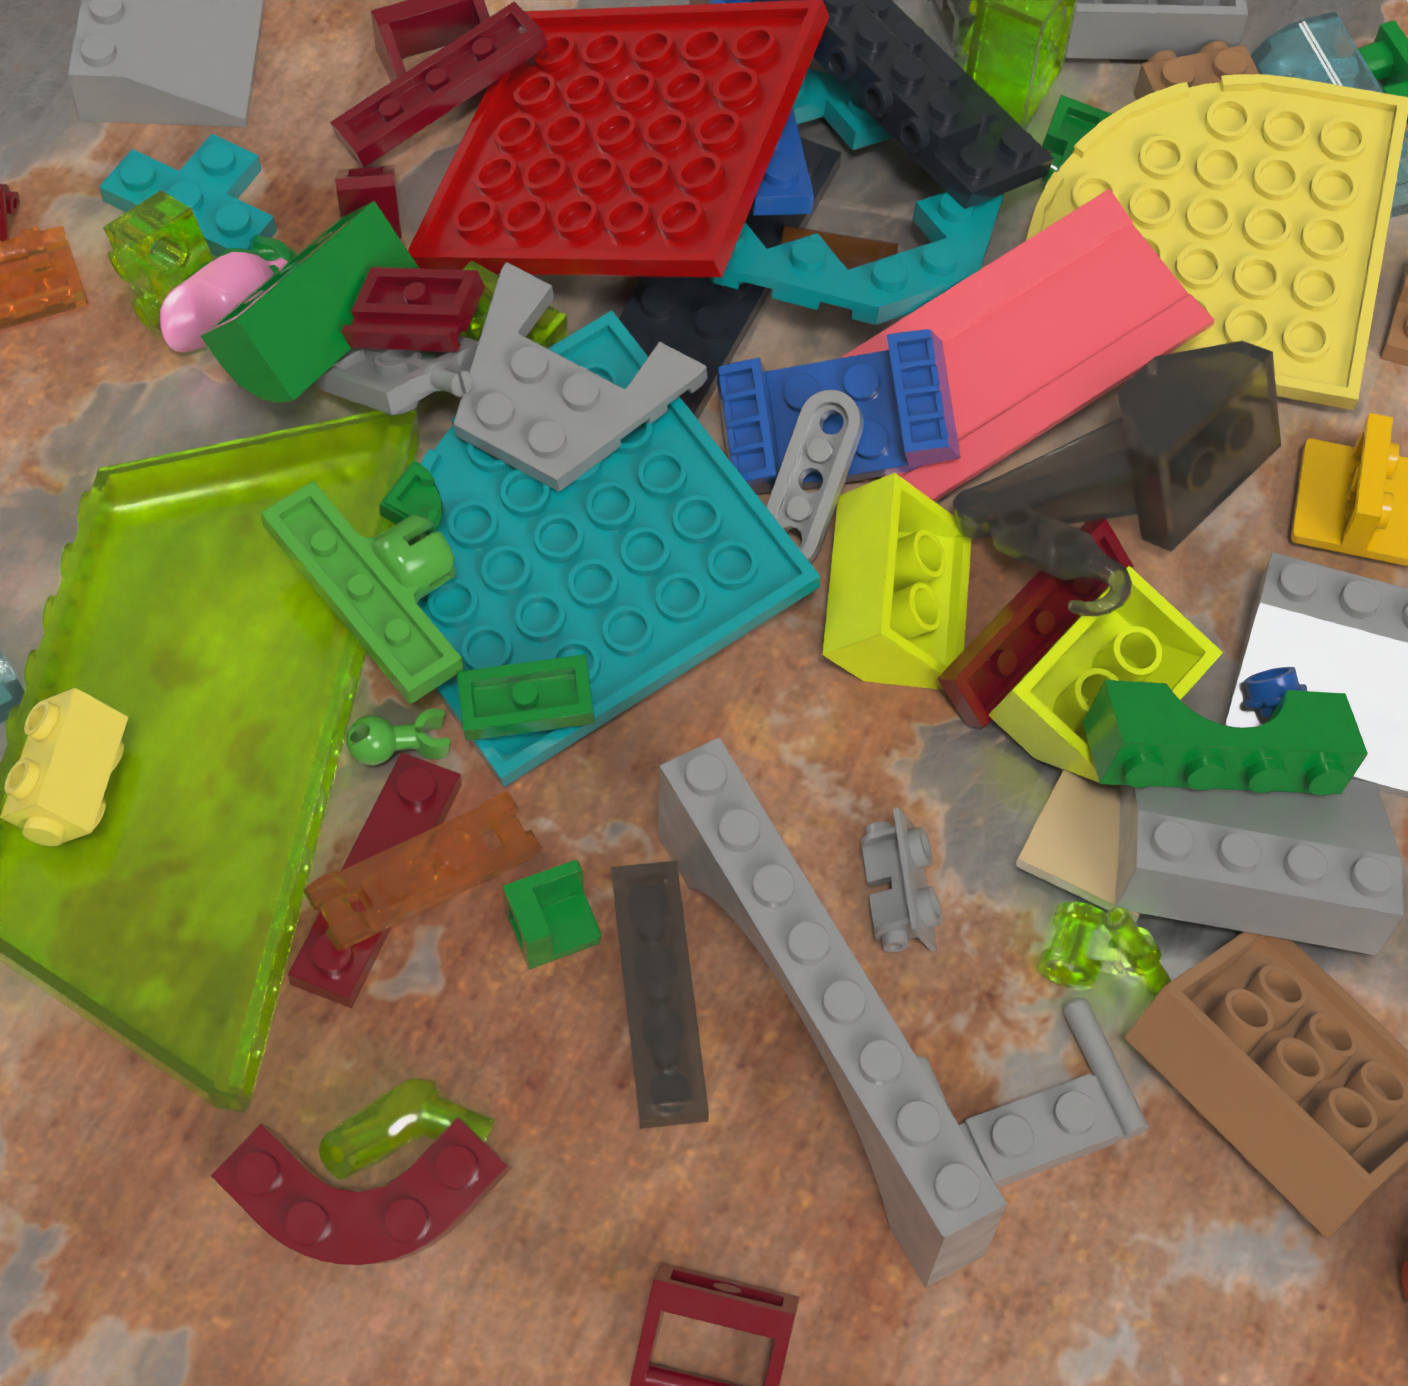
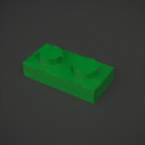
M586 654L457 672L462 728L466 741L595 724Z

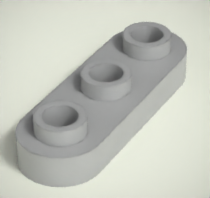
M837 390L820 391L812 395L803 405L767 504V509L786 532L793 529L801 532L802 542L798 548L810 563L816 559L821 550L864 427L863 415L858 405L847 394ZM834 414L841 415L844 420L842 429L833 435L826 434L823 429L826 418ZM811 472L821 473L823 483L820 489L813 493L805 492L803 489L805 476Z

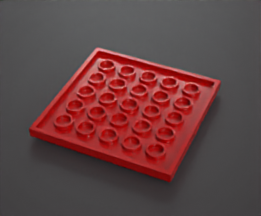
M797 0L525 11L543 30L548 47L488 86L408 248V252L420 269L478 270L479 274H500L501 269L508 262L529 274L722 277L829 20V14L824 1Z

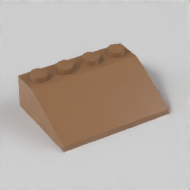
M1249 932L1241 933L1165 985L1124 1037L1153 1069L1161 1073L1193 1105L1201 1117L1209 1121L1243 1155L1250 1166L1258 1170L1295 1207L1297 1212L1305 1220L1311 1222L1327 1239L1355 1216L1408 1165V1050L1292 940Z

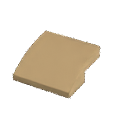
M1063 770L1017 858L1016 867L1136 924L1140 913L1115 909L1120 838L1121 785L1100 784L1094 780Z

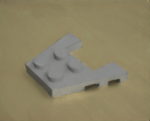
M506 262L501 269L469 372L473 381L472 388L468 394L463 393L454 420V428L457 437L560 492L621 446L620 440L642 423L647 422L651 424L668 411L667 405L685 391L689 390L692 394L700 388L707 380V366L659 342L626 389L609 382L526 338L554 299L552 285Z

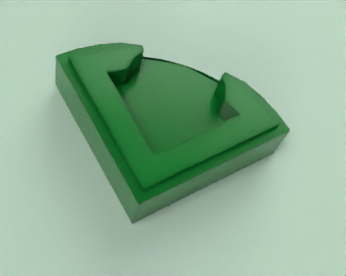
M413 460L380 502L379 515L394 524L401 522L411 515H423L435 525L424 532L425 534L430 535L440 531L442 501L432 474L422 464Z

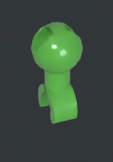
M435 708L422 712L418 715L415 723L392 725L381 716L367 715L358 718L346 734V745L352 758L363 765L372 766L386 762L393 755L394 751L415 749L425 758L442 759L447 757L451 741L448 737L434 739L425 733L427 730H438L443 727L445 711Z

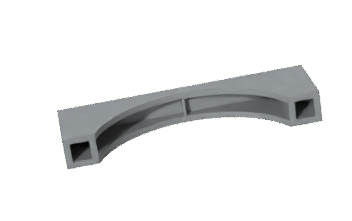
M720 737L659 765L658 838L687 887L704 892L730 915L761 954L797 1010L821 1053L861 1138L880 1190L889 1228L924 1287H929L985 1256L1005 1211L1007 1202Z

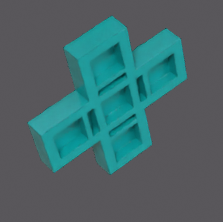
M212 133L180 171L137 150L131 149L99 186L103 202L138 218L112 248L116 263L155 283L165 286L197 247L218 257L229 248L250 250V239L255 234L272 238L277 232L274 216L238 199L261 172L259 155Z

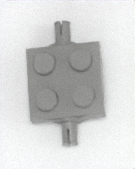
M459 335L457 339L460 344L458 352L351 348L317 380L322 391L345 398L350 402L382 411L387 415H399L413 410L418 405V400L435 391L443 390L458 397H463V393L468 394L473 384L472 376L469 372L479 341Z

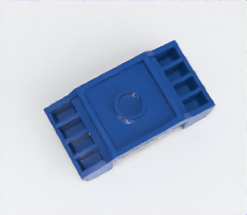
M931 329L887 335L889 350L771 371L765 370L760 357L719 366L717 388L727 458L756 494L772 492L803 405L812 395L824 390H837L847 394L858 405L863 415V432L845 482L890 475L894 472L896 474L908 472L920 466L961 458L942 340ZM838 414L827 417L823 425L824 432L829 435L838 433L844 424L843 417ZM811 472L806 475L803 480V489L821 487L823 483L821 473Z

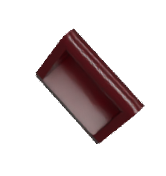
M405 0L371 10L375 49L392 82L406 72L402 59L445 47L488 19L490 15L485 1Z
M661 1263L652 1282L630 1386H739L652 1364L664 1312L775 1339L764 1386H780L800 1297Z

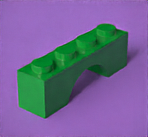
M1104 680L1083 720L1100 784L1130 785L1136 788L1157 786L1192 788L1195 790H1251L1257 793L1272 791L1313 793L1320 796L1342 794L1368 755L1346 693L1286 690L1267 723L1255 727H1232L1216 723L1197 714L1186 706L1166 683Z

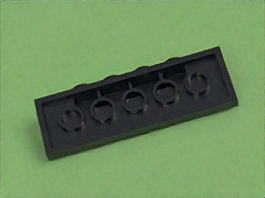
M756 0V1H757V2H771V1H797V0ZM823 0L829 14V20L813 58L964 209L973 205L976 206L1048 175L1054 158L892 0Z

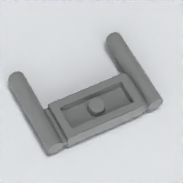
M1073 998L1068 1001L1064 1006V1014L1091 1068L1093 1076L1091 1073L968 1118L965 1120V1123L959 1125L997 1188L1116 1144L1120 1139L1133 1138L1149 1128L1089 1002L1084 998ZM916 1056L952 1113L928 1059L924 1056Z

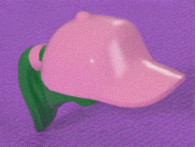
M255 234L250 239V250L229 248L222 252L215 260L202 264L194 275L171 290L163 301L160 308V328L166 344L178 352H190L207 347L200 336L297 254L295 250L280 240Z

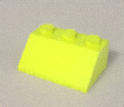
M895 472L840 495L838 499L822 655L864 682L944 690L937 678L964 651L972 528Z
M1128 566L988 716L1034 759L1099 782L1083 720L1104 680L1166 683L1181 700L1223 652L1136 571Z

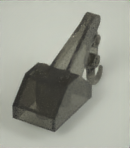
M1236 341L1155 356L1117 391L1120 418L994 479L965 489L957 494L953 500V508L959 532L968 538L991 536L993 545L1000 552L1059 579L1072 580L1079 577H1088L1109 585L1110 590L1104 597L1088 602L1072 600L1068 603V610L1081 616L1098 617L1114 612L1122 607L1131 595L1133 582L1128 570L1116 560L1108 557L1095 543L1090 534L1068 524L1094 521L1101 518L1108 519L1137 515L1141 539L1172 552L1281 447L1273 351L1245 341Z

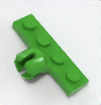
M314 481L260 512L263 527L409 705L457 675L458 671H463L462 657L417 605L419 599L450 581L455 575L453 566L455 558L443 534L440 531L430 535L424 533L435 526L427 517L411 515L378 536L365 538L354 530Z

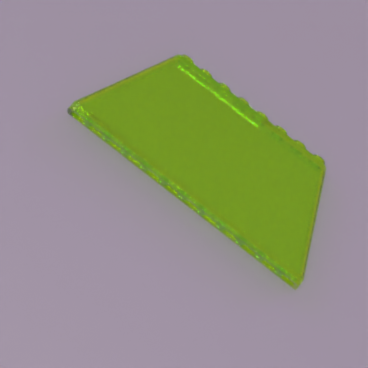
M376 410L98 468L91 491H84L79 501V529L74 543L68 542L62 552L60 562L62 580L57 595H50L44 606L42 619L44 634L39 649H32L26 660L24 671L26 689L21 704L13 705L8 714L6 722V739L8 743L0 762V816L8 795L4 790L5 781L12 767L20 759L28 736L24 732L25 722L29 713L38 702L72 688H77L128 716V720L121 739L124 744L123 755L118 765L110 774L103 796L106 802L105 812L91 834L61 843L59 846H44L28 840L22 834L23 829L0 818V961L215 1108L246 1112L251 1103L367 657V652L263 527L260 512L314 481L354 530L363 537H376L396 525L379 515V504L412 461H417L419 424L416 410L399 415H387L385 412Z

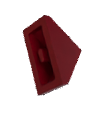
M395 165L338 169L335 183L340 217L375 201L398 237L402 239Z

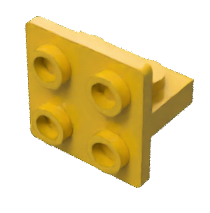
M1369 413L1354 447L1312 438L1306 440L1302 452L1290 537L1292 542L1408 566V458L1399 456L1400 444L1391 442L1393 417Z

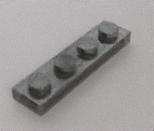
M677 861L611 867V883L639 1129L708 1122L709 1109Z

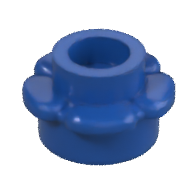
M1285 666L1265 670L1245 679L1248 696L1244 700V705L1247 708H1259L1261 717H1270L1286 690L1307 691L1308 688L1306 684L1299 683L1295 667Z

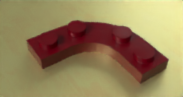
M457 1117L408 1170L382 1187L361 1192L334 1187L316 1175L269 1126L260 1124L211 1176L261 1228L286 1247L304 1256L324 1262L341 1265H370L401 1260L437 1243L470 1214L512 1167L463 1119Z

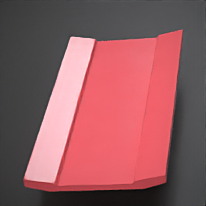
M1109 188L840 358L889 350L887 335L931 329L942 340L961 458L924 465L908 472L897 473V475L936 502L1214 325L1215 320L1191 294H1188L1133 225L1131 218Z

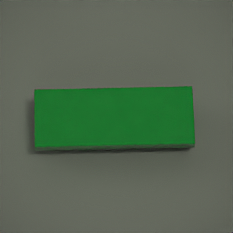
M373 201L337 219L200 337L220 365L238 385L261 399L275 403L294 401L351 349L341 331L344 325H351L354 319L351 310L371 267H419L382 211Z

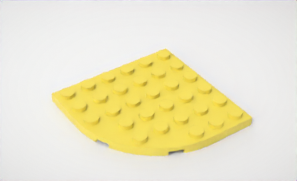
M1266 74L1221 76L1218 83L1188 87L1187 82L1150 93L1116 111L1078 141L1074 146V152L1063 163L1058 172L1054 171L1048 180L1035 207L1026 241L1110 188L1131 218L1133 225L1188 294H1191L1215 320L1212 327L1143 371L1354 410L1360 393L1406 128L1408 97Z

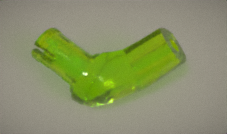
M412 1078L387 1090L326 1133L319 1147L320 1159L334 1177L342 1180L383 1162L408 1145L412 1139L419 1140L421 1135L435 1141L457 1117L463 1119L487 1142L496 1119L472 1111L439 1096L440 1088L435 1087L436 1081Z

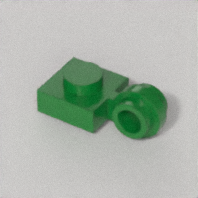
M1061 95L1042 144L1045 150L1052 152L1051 156L1054 160L1048 175L1042 177L1040 184L1046 186L1054 171L1058 172L1063 163L1074 152V146L1101 121L1112 115V113Z

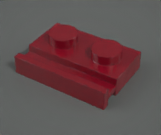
M371 267L351 310L354 319L351 325H344L341 332L350 348L458 352L460 347L457 340L460 332L467 331L484 292L485 285L478 270Z

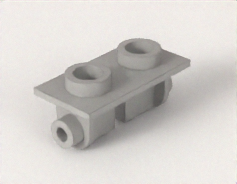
M900 807L893 809L894 827L890 823L883 821L871 823L866 827V835L861 839L867 883L871 887L892 883V889L869 894L875 940L882 942L883 950L890 953L908 949L909 939L917 937L931 952L937 951L934 927L942 924V912L934 888L927 885L925 866L932 865L933 863L930 841L925 829L922 826L916 828Z

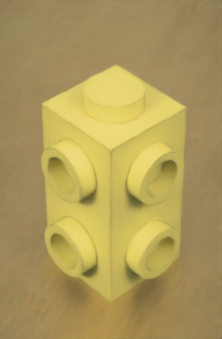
M72 688L38 702L29 713L25 722L24 732L28 736L20 759L12 767L5 781L4 790L8 795L0 818L23 829L22 834L28 840L44 846H59L61 843L91 834L105 812L106 802L103 796L110 774L118 765L123 755L124 744L121 739L128 716L77 688Z

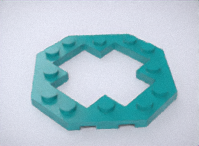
M808 69L793 104L797 124L824 117L852 150L893 138L830 74ZM948 192L916 201L912 220L932 243L849 270L818 233L767 249L745 222L723 276L709 278L715 284L738 289L739 285L745 282L772 289L771 298L815 310H818L820 302L847 308L852 311L851 319L878 325L912 313L982 268L1005 193L967 209L959 205Z

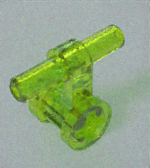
M1068 901L1057 905L1052 919L1056 932L1051 948L1041 953L1038 963V970L1046 979L1066 988L1088 990L1095 987L1100 972L1138 976L1147 991L1153 995H1158L1163 987L1171 982V977L1160 962L1162 953L1158 944L1148 930L1137 926L1125 908L1114 907L1105 913L1097 907L1081 902Z

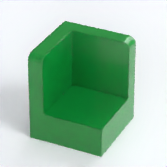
M578 860L564 863L503 886L505 913L529 970L593 947L601 942L600 928L584 893L583 871Z

